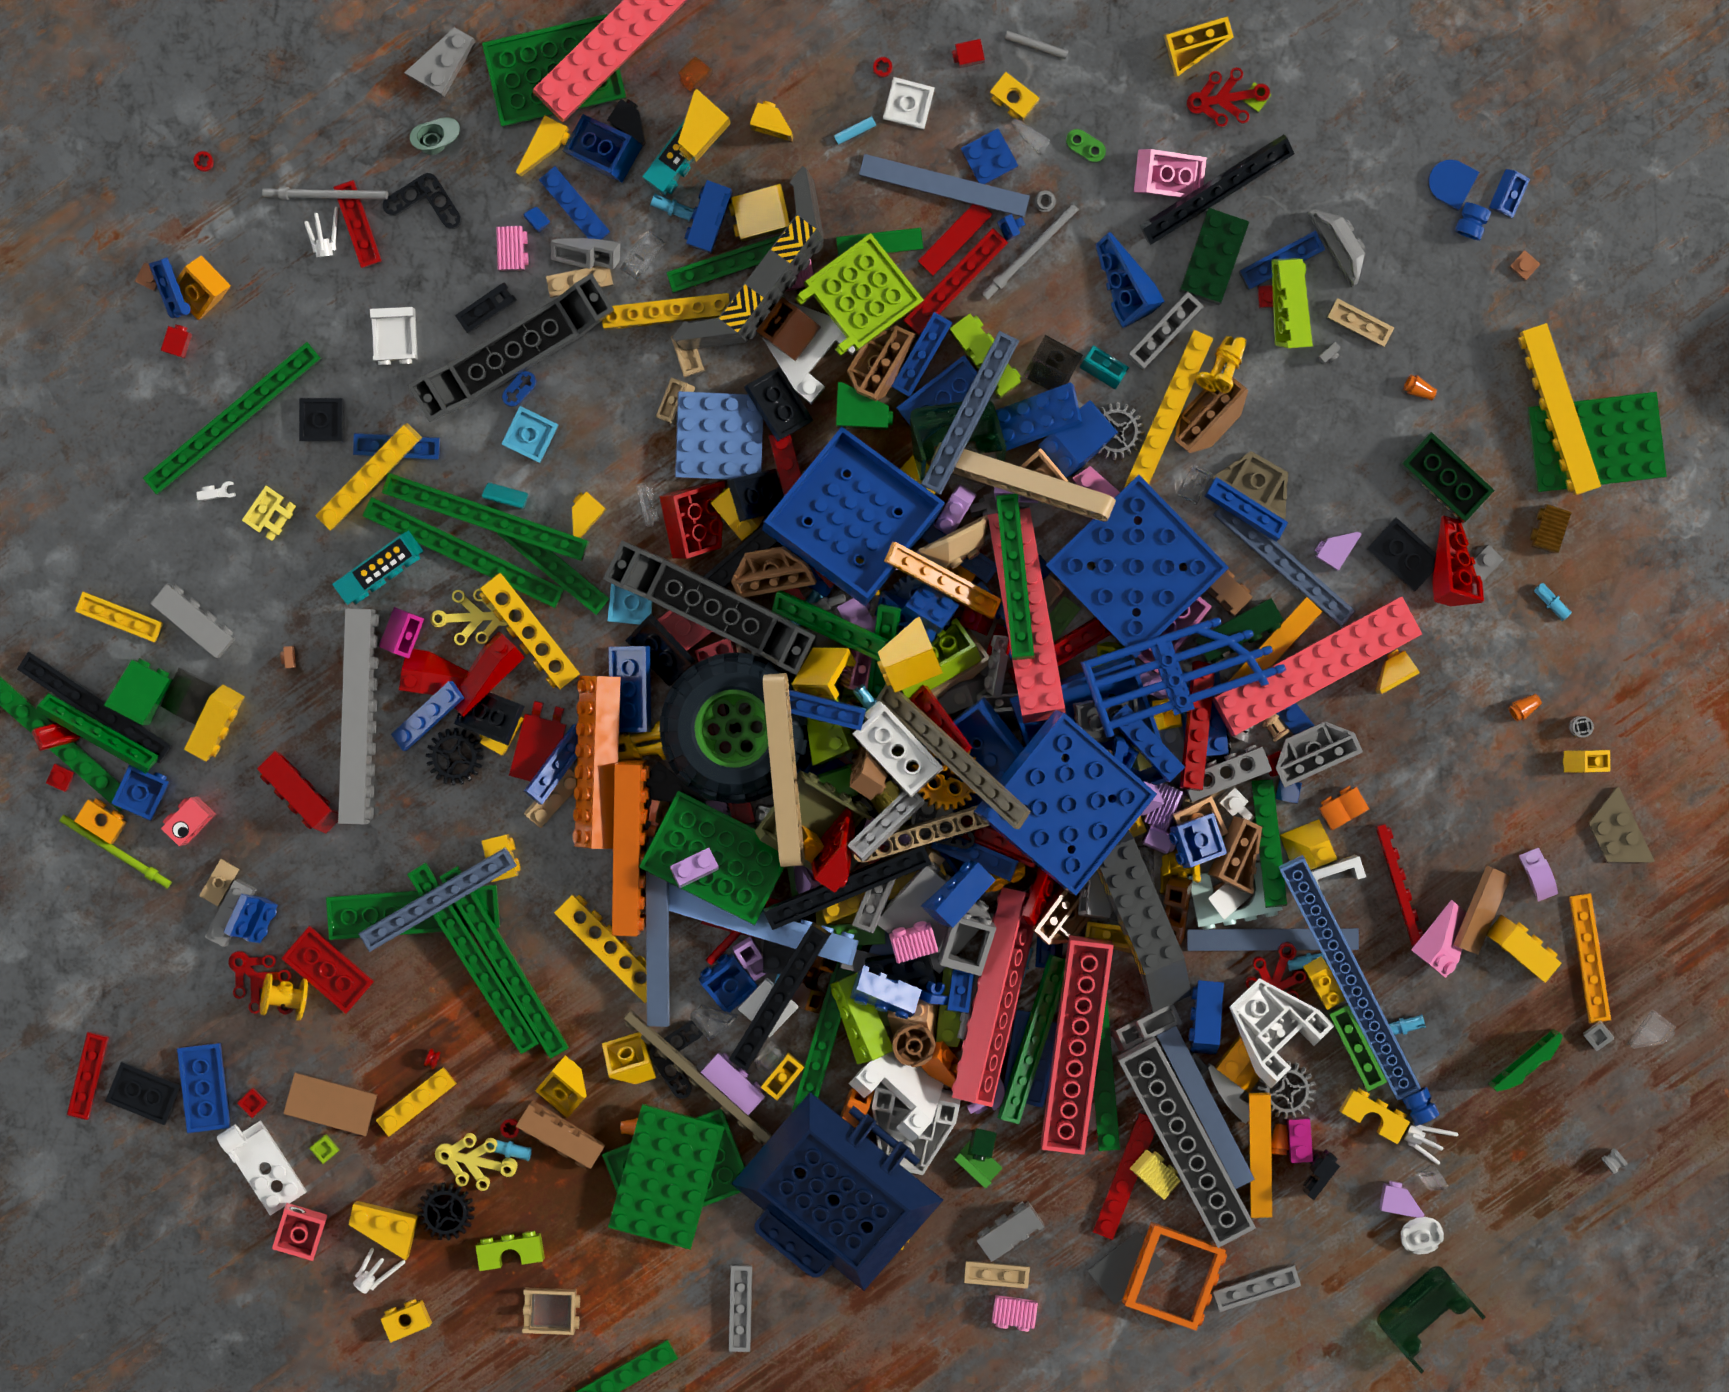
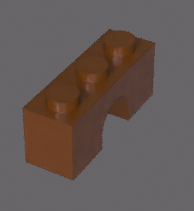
M1172 875L1166 884L1164 904H1166L1165 913L1180 946L1185 934L1193 880Z
M820 956L816 958L791 999L799 1008L819 1014L826 993L819 990L817 985L818 978L824 971L834 973L837 961Z

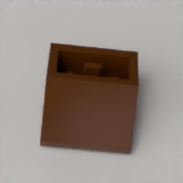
M781 297L756 331L762 338L796 361L821 326L799 308Z

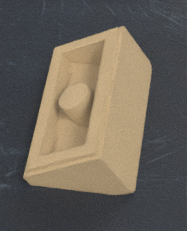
M671 377L655 417L677 426L678 392H694L695 387Z

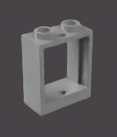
M967 912L953 928L947 927L937 959L939 964L981 976L996 931V926L992 919L985 916H980L979 918L972 917V914ZM959 923L987 931L978 961L950 954Z

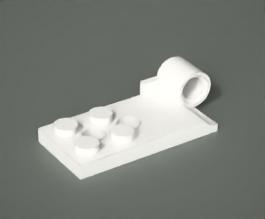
M880 701L876 702L865 712L864 719L866 722L862 725L861 731L856 730L852 733L858 742L910 797H913L943 770V766ZM896 746H901L904 749V753L897 757L892 754V749ZM909 762H916L919 768L915 772H909L906 769Z
M261 1120L243 1132L235 1124L217 1136L219 1144L232 1161L236 1162L270 1216L285 1207L286 1203H291L307 1192ZM267 1162L270 1164V1173L264 1174L261 1172V1163ZM274 1180H279L283 1184L281 1191L276 1192L272 1189L271 1184Z

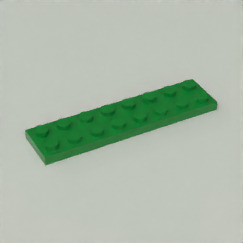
M483 885L474 892L496 928H499L500 917L497 885ZM415 890L326 897L329 940L360 938L359 932L421 896ZM454 902L453 905H454L455 909L457 910V912H458L459 915L461 916L462 920L464 921V923L466 924V926L468 927V929L471 930L470 927H469V925L467 924L466 920L464 919L463 915L461 914V912L459 911L458 907L456 906V904H455V902ZM432 915L400 935L443 931Z

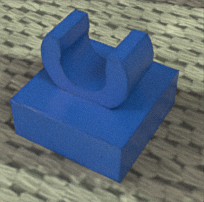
M1012 214L1005 216L997 222L1006 241L1020 234L1019 229L1026 225L1022 217L1014 220Z
M928 981L927 990L921 991L919 999L929 1004L947 1005L949 996L942 994L945 984L937 982V987L935 988V983Z

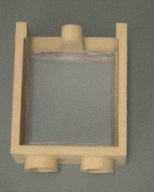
M525 1287L524 1327L522 1333L574 1335L575 1329H579L580 1317L576 1316V1308H580V1295H577V1289Z

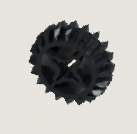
M448 728L445 730L446 736L442 732L438 733L440 740L437 738L431 739L436 745H428L427 747L433 750V753L426 754V757H432L433 760L427 762V766L434 764L435 768L431 769L430 772H439L436 776L437 780L445 776L444 784H447L450 778L452 785H456V779H459V783L462 785L464 784L463 777L471 781L470 773L475 776L478 775L474 768H482L483 765L477 763V759L483 760L484 756H478L477 752L483 751V748L476 749L475 745L479 744L480 741H471L474 737L473 733L465 737L466 729H463L461 735H459L458 728H454L453 734H451ZM458 739L453 749L440 748L447 740ZM464 742L471 750L472 759L464 756L462 752ZM457 750V752L459 753L458 755H460V758L462 759L455 760L453 763V761H451L452 758H450V755L446 753H455ZM438 754L447 759L446 771L439 763ZM458 763L470 765L463 773L452 774Z
M442 1182L441 1190L437 1184L433 1185L434 1193L432 1190L427 1189L426 1194L429 1197L422 1195L420 1198L425 1204L419 1203L417 1206L419 1209L424 1210L417 1213L419 1217L424 1216V1219L420 1220L419 1224L427 1223L424 1231L427 1232L431 1228L433 1230L430 1234L431 1237H434L436 1232L439 1233L438 1240H442L444 1234H446L448 1241L451 1240V1233H453L456 1239L459 1238L458 1230L465 1234L467 1231L464 1226L471 1227L472 1225L467 1219L472 1220L475 1218V1215L469 1213L474 1211L475 1207L468 1206V1204L473 1202V1199H465L469 1192L459 1193L462 1186H458L456 1190H453L454 1183H450L449 1189H447L446 1183ZM439 1195H451L446 1203L433 1200ZM456 1200L462 1205L463 1217L454 1208ZM451 1203L449 1207L451 1214H447L441 1220L443 1216L441 1208L445 1209ZM430 1206L433 1207V1210H435L438 1214V1219L436 1223H434L430 1217ZM446 1220L459 1222L457 1226L452 1228L441 1227Z

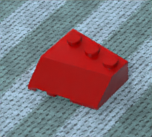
M725 480L695 485L659 496L672 558L687 559L721 548L723 522L721 521L720 514L711 505V502L723 492Z
M848 807L844 809L820 838L824 847L811 862L814 879L834 893L839 888H843L847 883L852 852L848 849L847 845L855 838L853 812Z

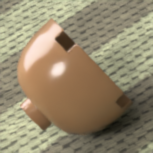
M908 1023L901 1026L893 1036L892 1042L894 1055L898 1061L911 1067L925 1065L931 1060L936 1046L933 1034L927 1027L919 1023Z

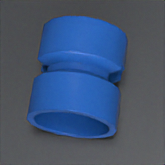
M1466 202L1462 210L1464 218L1458 220L1454 231L1467 238L1480 241L1485 230L1482 224H1487L1491 211L1477 204Z
M1422 1087L1421 1090L1402 1098L1406 1109L1411 1110L1410 1117L1415 1126L1431 1121L1440 1115L1435 1103L1430 1102L1432 1097L1427 1087Z

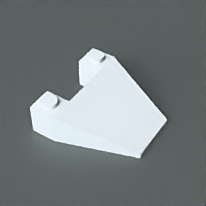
M790 302L820 325L819 331L796 361L764 338L763 340L794 390L812 405L825 389V386L809 373L835 342L840 344L847 338L830 316ZM853 346L848 350L851 355L857 351Z
M1260 978L1229 1007L1255 1073L1270 1088L1291 1069L1277 1052L1295 1034L1300 1032L1315 1046L1335 1026L1320 1010Z
M894 1051L869 1062L848 1084L863 1098L868 1096L880 1082L885 1085L911 1110L896 1128L909 1141L913 1142L933 1121L944 1084L929 1076L921 1066L911 1067L900 1063L895 1057Z
M880 1082L875 1088L872 1102L874 1120L877 1121L876 1124L894 1139L902 1141L910 1148L909 1151L920 1159L919 1163L914 1166L907 1159L903 1158L900 1165L910 1173L923 1175L955 1126L961 1100L952 1098V1091L942 1089L933 1121L917 1139L911 1142L896 1128L911 1110L901 1100L895 1099L896 1096ZM876 1135L878 1147L889 1155L893 1148Z

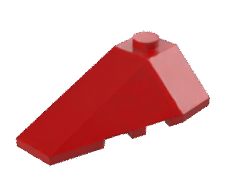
M1444 515L1441 517L1432 582L1434 602L1450 607L1484 602L1483 583L1481 577L1476 575L1473 566L1476 563L1474 557L1469 555L1467 549L1469 543L1462 523L1457 519Z
M413 649L410 658L405 657L399 690L434 695L448 681H453L457 688H459L468 671L430 651Z

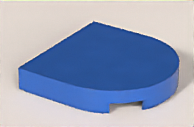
M1444 160L1438 163L1430 172L1428 179L1429 188L1436 199L1459 211L1480 172L1460 161Z

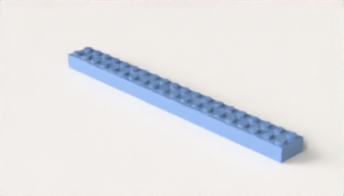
M1301 855L1279 866L1397 1101L1421 1090L1420 1084L1304 856Z

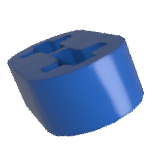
M521 372L504 390L502 394L504 403L510 407L518 406L535 387L536 377L531 372ZM523 376L526 378L531 376L530 382L532 384L530 386L525 385L520 389L519 387L523 383L521 378ZM518 389L517 401L508 402L509 397L507 394L509 392L513 394Z

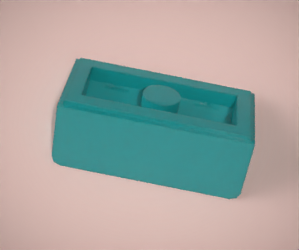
M1094 345L1080 365L1082 370L1113 389L1118 387L1129 369L1127 365Z
M487 483L482 493V498L524 509L528 493Z

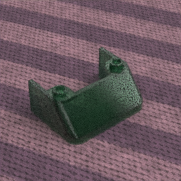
M989 400L968 442L975 441L979 451L983 453L995 452L997 460L1005 462L1006 444L995 406ZM963 401L919 407L911 412L910 428L913 456L920 481L925 477L926 462L931 461L934 456V447H937L945 438Z
M1435 1266L1430 1268L1381 1311L1377 1317V1323L1422 1374L1424 1370L1414 1359L1422 1349V1341L1417 1337L1449 1308L1455 1314H1463L1472 1307L1482 1320L1485 1318V1315L1442 1267Z

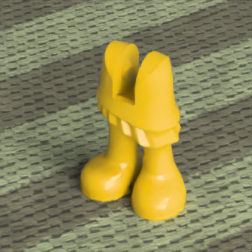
M1226 336L1216 349V360L1211 372H1200L1195 378L1196 383L1210 392H1216L1217 389L1221 393L1230 392L1233 387L1232 377L1234 371L1239 369V365L1242 364L1246 339L1236 337L1234 340L1232 336Z
M660 721L655 723L651 732H641L632 735L630 733H623L619 735L618 746L624 745L625 752H618V762L621 759L643 760L642 756L654 754L666 760L661 742L640 747L636 746L637 743L661 739Z

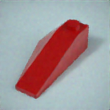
M498 631L483 646L458 688L464 699L454 708L463 717L525 658L516 646L501 632Z

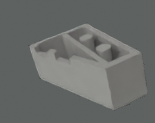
M454 27L404 73L407 77L445 97L476 41L473 37Z
M1021 1201L1012 1208L1013 1212L1008 1216L1006 1214L1001 1215L995 1220L996 1224L989 1229L987 1226L977 1233L979 1237L976 1240L991 1262L1011 1250L1021 1240L1025 1241L1028 1239L1029 1235L1038 1229L1040 1231L1044 1228L1042 1219L1029 1201L1025 1204Z

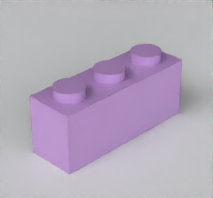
M718 1052L702 1069L701 1073L741 1110L749 1115L766 1097V1094L759 1082L755 1081L753 1083L748 1078L749 1073L740 1067L736 1068L732 1064L727 1053L721 1054Z

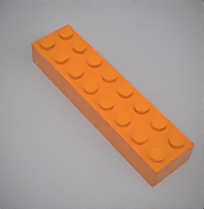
M580 676L577 684L579 692L577 713L579 716L576 725L578 744L575 748L577 756L575 777L577 780L576 788L574 789V798L576 800V809L573 812L575 830L572 836L575 843L574 847L613 849L615 764L618 762L621 677Z
M621 759L615 764L612 936H638L646 927V914H644V906H646V893H644L646 872L640 869L639 866L647 852L645 851V843L649 841L648 830H646L649 808H646V800H649L650 788L646 787V780L650 778V766H647V760Z

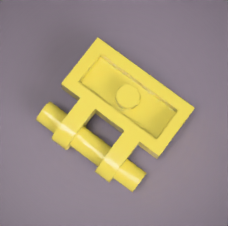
M266 485L242 521L259 533H261L264 527H267L270 530L265 537L273 541L276 535H280L282 532L281 528L287 519H291L293 516L292 512L296 505L289 502L285 508L282 507L280 504L284 497ZM275 511H278L281 515L273 524L269 520Z

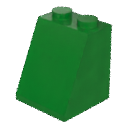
M838 382L837 428L888 430V425H893V411H889L888 405L858 394L851 386Z
M139 658L138 661L131 660L104 706L141 725H150L173 679L168 677L169 672L158 668L156 671L149 667L151 663Z

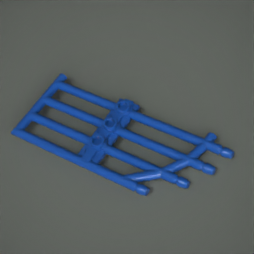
M1213 618L1210 621L1207 620L1080 662L1106 738L1115 736L1113 732L1115 728L1172 710L1175 716L1195 709L1193 702L1259 681L1261 687L1268 685L1267 678L1286 671L1285 665H1277L1274 668L1262 670L1255 659L1272 653V647L1266 646L1249 652L1237 643L1243 641V639L1251 638L1253 636L1252 630H1245L1242 633L1239 632L1230 636L1210 630L1211 627L1221 624L1220 618ZM1195 633L1215 640L1179 653H1175L1172 644L1174 640ZM1224 646H1229L1239 654L1238 656L1184 674L1179 664V661ZM1151 648L1155 661L1095 680L1092 667ZM1245 662L1248 663L1254 672L1253 674L1193 694L1189 693L1186 684L1188 681ZM1158 669L1162 681L1102 700L1098 688ZM1165 689L1169 702L1112 721L1109 720L1106 708Z

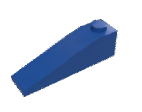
M1111 232L1107 233L1095 244L1102 270L1106 271L1108 283H1106L1107 290H1111L1114 301L1111 302L1112 309L1122 328L1152 314L1165 302L1155 283Z

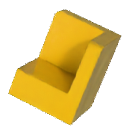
M1169 699L1152 701V707L1169 702ZM1172 710L1154 715L1158 730L1182 726L1181 714L1174 716Z

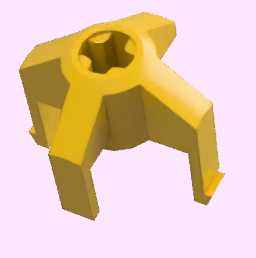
M1177 849L1162 856L1160 893L1165 895L1168 878H1171L1172 875L1187 878V875L1191 874L1193 875V881L1200 882V864L1191 868H1183L1176 860Z

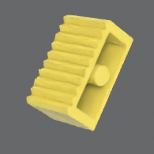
M1145 1150L1139 1159L1133 1163L1130 1170L1153 1192L1165 1200L1181 1182L1177 1177L1178 1172L1171 1165L1165 1166L1162 1163L1165 1159L1156 1151L1151 1153Z

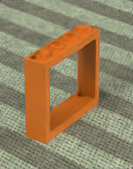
M1151 1222L1121 1302L1127 1307L1197 1331L1198 1326H1201L1204 1321L1205 1315L1203 1312L1205 1306H1208L1211 1302L1212 1287L1218 1283L1219 1268L1226 1261V1250L1222 1246L1218 1248L1214 1243ZM1160 1234L1215 1253L1191 1320L1136 1302Z

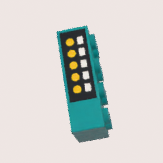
M684 121L642 176L647 184L665 197L668 193L670 195L674 193L678 187L677 181L681 176L684 178L691 169L690 163L693 159L688 161L679 151L678 140Z
M408 530L332 585L347 605L352 602L356 605L370 595L368 593L369 590L373 593L386 584V578L391 580L403 572L402 566L407 568L421 559L419 554L423 552V549Z

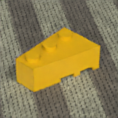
M1228 16L1163 35L1174 76L1176 77L1234 38Z
M222 684L209 696L184 750L206 762L212 756L215 758L221 748L219 743L227 736L229 732L228 727L235 719L245 696Z
M1500 915L1490 927L1487 936L1499 944L1503 950L1512 955L1537 978L1546 983L1562 964L1556 959L1558 954L1549 947L1543 948L1541 946L1543 941L1534 934L1529 936L1527 934L1529 929L1520 922L1515 924L1503 915Z
M356 1201L353 1204L348 1225L402 1259L407 1260L419 1216Z

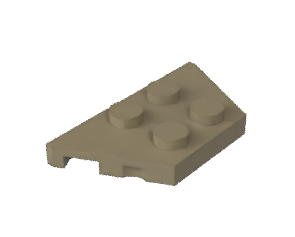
M1250 451L1213 476V480L1216 477L1269 511L1285 519L1288 472Z
M1614 788L1612 794L1588 822L1606 862H1654L1655 860L1620 788Z

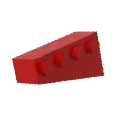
M274 751L257 768L261 773L260 778L267 785L272 784L275 788L274 793L281 800L285 798L289 802L288 808L297 815L299 813L304 818L302 823L310 830L314 828L326 834L338 822L339 810L336 811L330 808L328 805L331 802L319 792L315 793L316 787L306 778H301L302 774L281 753Z

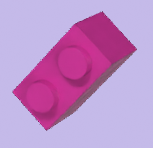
M394 607L379 647L394 654L410 658L424 618Z
M1308 1116L1287 1117L1290 1149L1289 1161L1291 1163L1313 1162L1310 1118Z

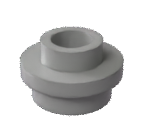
M1041 191L1036 195L1034 203L1039 211L1049 212L1055 207L1056 198L1050 191ZM1047 198L1049 204L1046 206L1042 205L1041 200Z

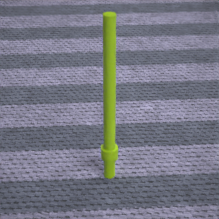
M63 814L59 822L143 873L146 879L151 882L154 880L167 889L170 887L172 881L160 875L159 871L152 866L149 868L116 846L107 843L77 824L68 816Z

